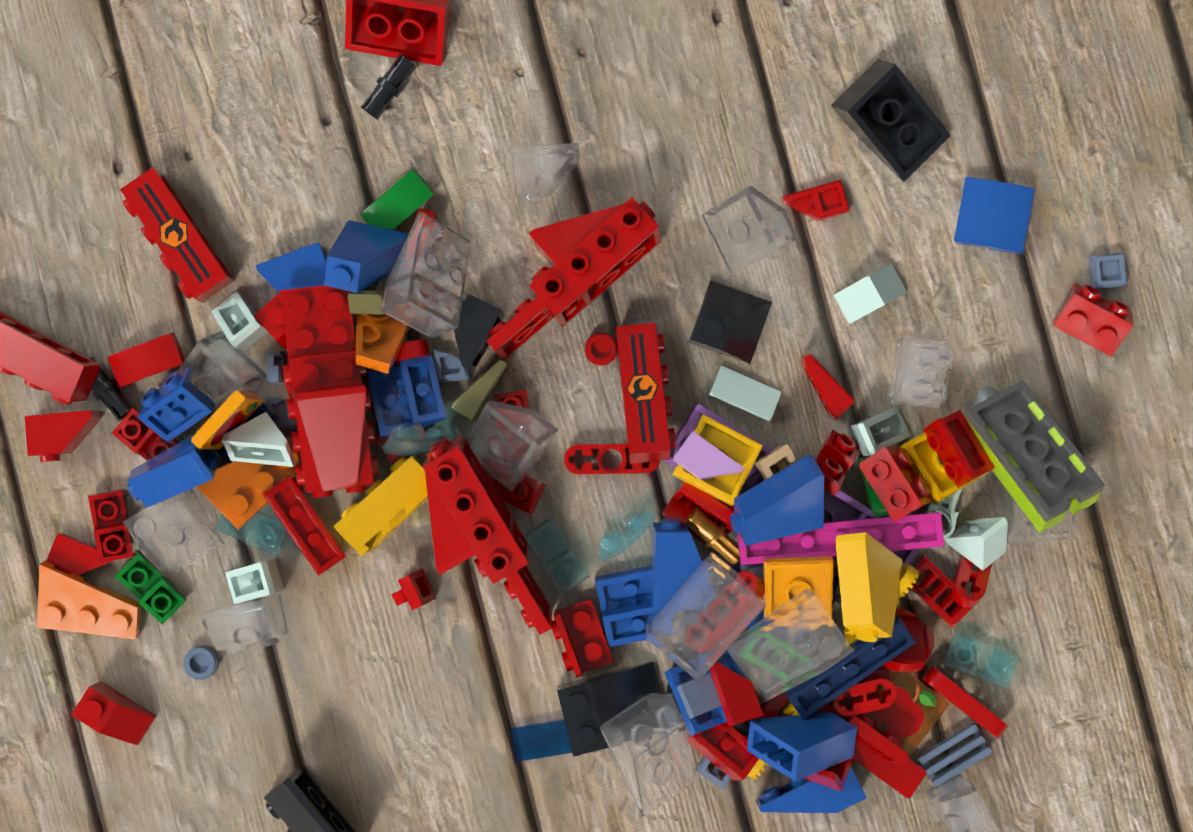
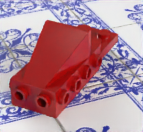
M631 197L624 204L539 227L528 233L536 250L551 267H543L532 277L533 283L529 287L536 298L533 301L529 298L522 302L516 308V315L507 323L502 321L490 331L489 335L491 337L486 341L499 357L505 361L552 319H555L563 328L661 243L660 229L654 220L656 215L644 201L638 204Z
M325 285L279 290L288 355V365H282L285 385H291L292 398L286 399L289 419L295 418L297 431L291 432L293 453L299 452L301 465L295 466L297 486L303 485L305 492L312 493L313 498L331 496L334 489L346 488V493L366 491V485L374 484L373 476L379 473L376 455L370 456L369 443L374 442V430L372 422L366 423L365 410L370 409V397L368 389L361 383V376H366V367L356 364L353 318L348 302L349 291Z
M464 434L450 442L448 438L438 441L430 447L431 451L426 454L427 458L422 466L426 477L437 572L441 575L476 555L477 559L474 562L482 577L488 576L493 584L506 578V581L503 582L509 596L513 600L518 598L524 608L521 610V615L529 628L535 627L539 635L552 629L553 609L526 566L529 564L531 547Z

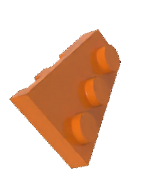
M388 290L384 314H356L357 365L389 374L419 309L420 299Z
M290 437L285 439L296 461L294 467L234 461L217 469L212 480L196 487L238 531L268 504L261 494L289 474L294 479L296 478L295 466L301 465L299 452L293 453Z
M45 560L40 564L37 628L128 639L138 638L140 635L142 606L137 601L104 587L101 589L83 581V577L74 573L69 575L55 568L54 564Z

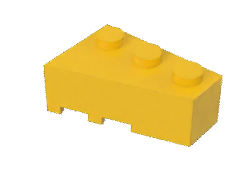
M405 456L400 458L389 469L392 474L384 481L381 479L377 480L365 492L368 496L359 504L354 502L341 515L343 518L333 526L361 557L371 553L428 499L425 470L422 467L423 464L416 456H411L409 459Z

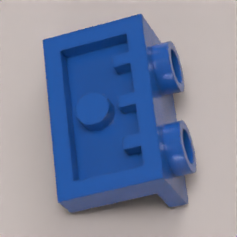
M190 366L181 373L173 372L165 380L163 386L158 389L155 387L151 388L141 400L143 406L137 418L167 443L210 414L215 406V402L191 383L195 370Z

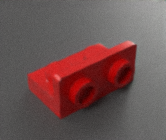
M591 598L554 611L555 620H552V631L556 640L562 638L566 651L562 652L561 655L567 672L573 670L575 676L579 677L584 672L614 662Z

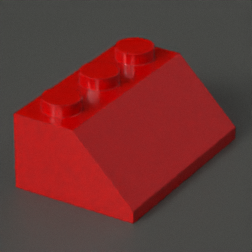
M346 0L345 49L397 58L401 54L409 61L442 66L451 20L452 0Z

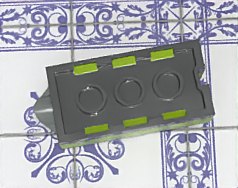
M1023 380L1001 392L996 391L990 386H985L979 391L974 406L967 409L965 418L995 466L992 471L1039 533L1063 521L1068 510L1074 515L1096 503L1105 487L1104 482Z

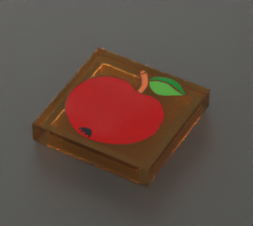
M890 670V681L896 688L894 703L885 709L863 714L876 723L873 729L884 736L888 732L903 743L901 749L908 753V757H910L950 704L909 672ZM880 684L877 687V691L870 693V695H875L880 700L883 698V693L888 691V689H885Z

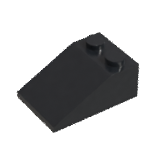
M877 59L831 105L848 128L903 182L951 136L898 66Z
M653 661L557 685V693L573 757L606 749L669 727L666 711L661 709L663 699Z

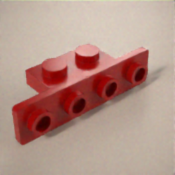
M831 702L813 713L832 712L856 726L857 731L852 759L905 798L909 799L912 797L925 777L926 771L908 758L909 754L901 749L903 743L888 732L884 736L873 729L876 723L864 714L857 716H843L839 714Z

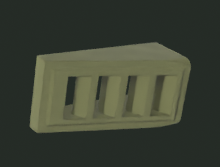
M392 275L358 293L349 291L350 313L384 314Z
M500 359L452 403L450 408L472 421H477L507 371L508 364Z

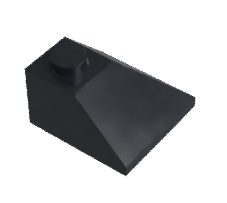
M710 280L688 343L751 364L772 302Z
M468 294L465 300L461 298L458 300L451 316L455 317L452 325L462 366L467 371L474 373L489 346L486 340L491 337L489 335L490 331L504 320L505 315L501 309Z

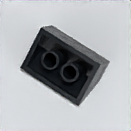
M301 765L264 797L267 801L266 807L274 818H281L289 828L287 832H356Z

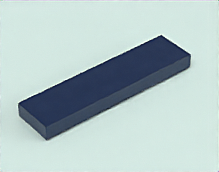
M895 613L892 637L878 638L876 642H865L857 639L783 691L804 720L908 649L916 641L902 619Z

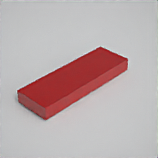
M290 474L261 493L316 575H321L346 557Z

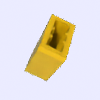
M866 532L837 535L836 552L843 626L856 634L859 640L865 642H876L878 638L892 637L903 560Z

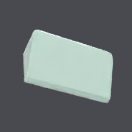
M721 365L708 396L766 422H770L782 392Z

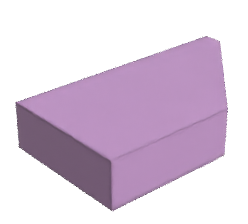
M694 431L691 432L672 459L699 480L739 474L744 469L743 466Z

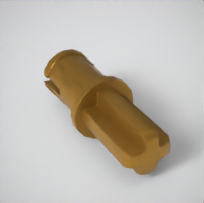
M696 508L687 517L684 524L705 541L707 548L712 546L731 564H737L740 561L738 544L724 532L725 528L722 525L718 526L699 508Z

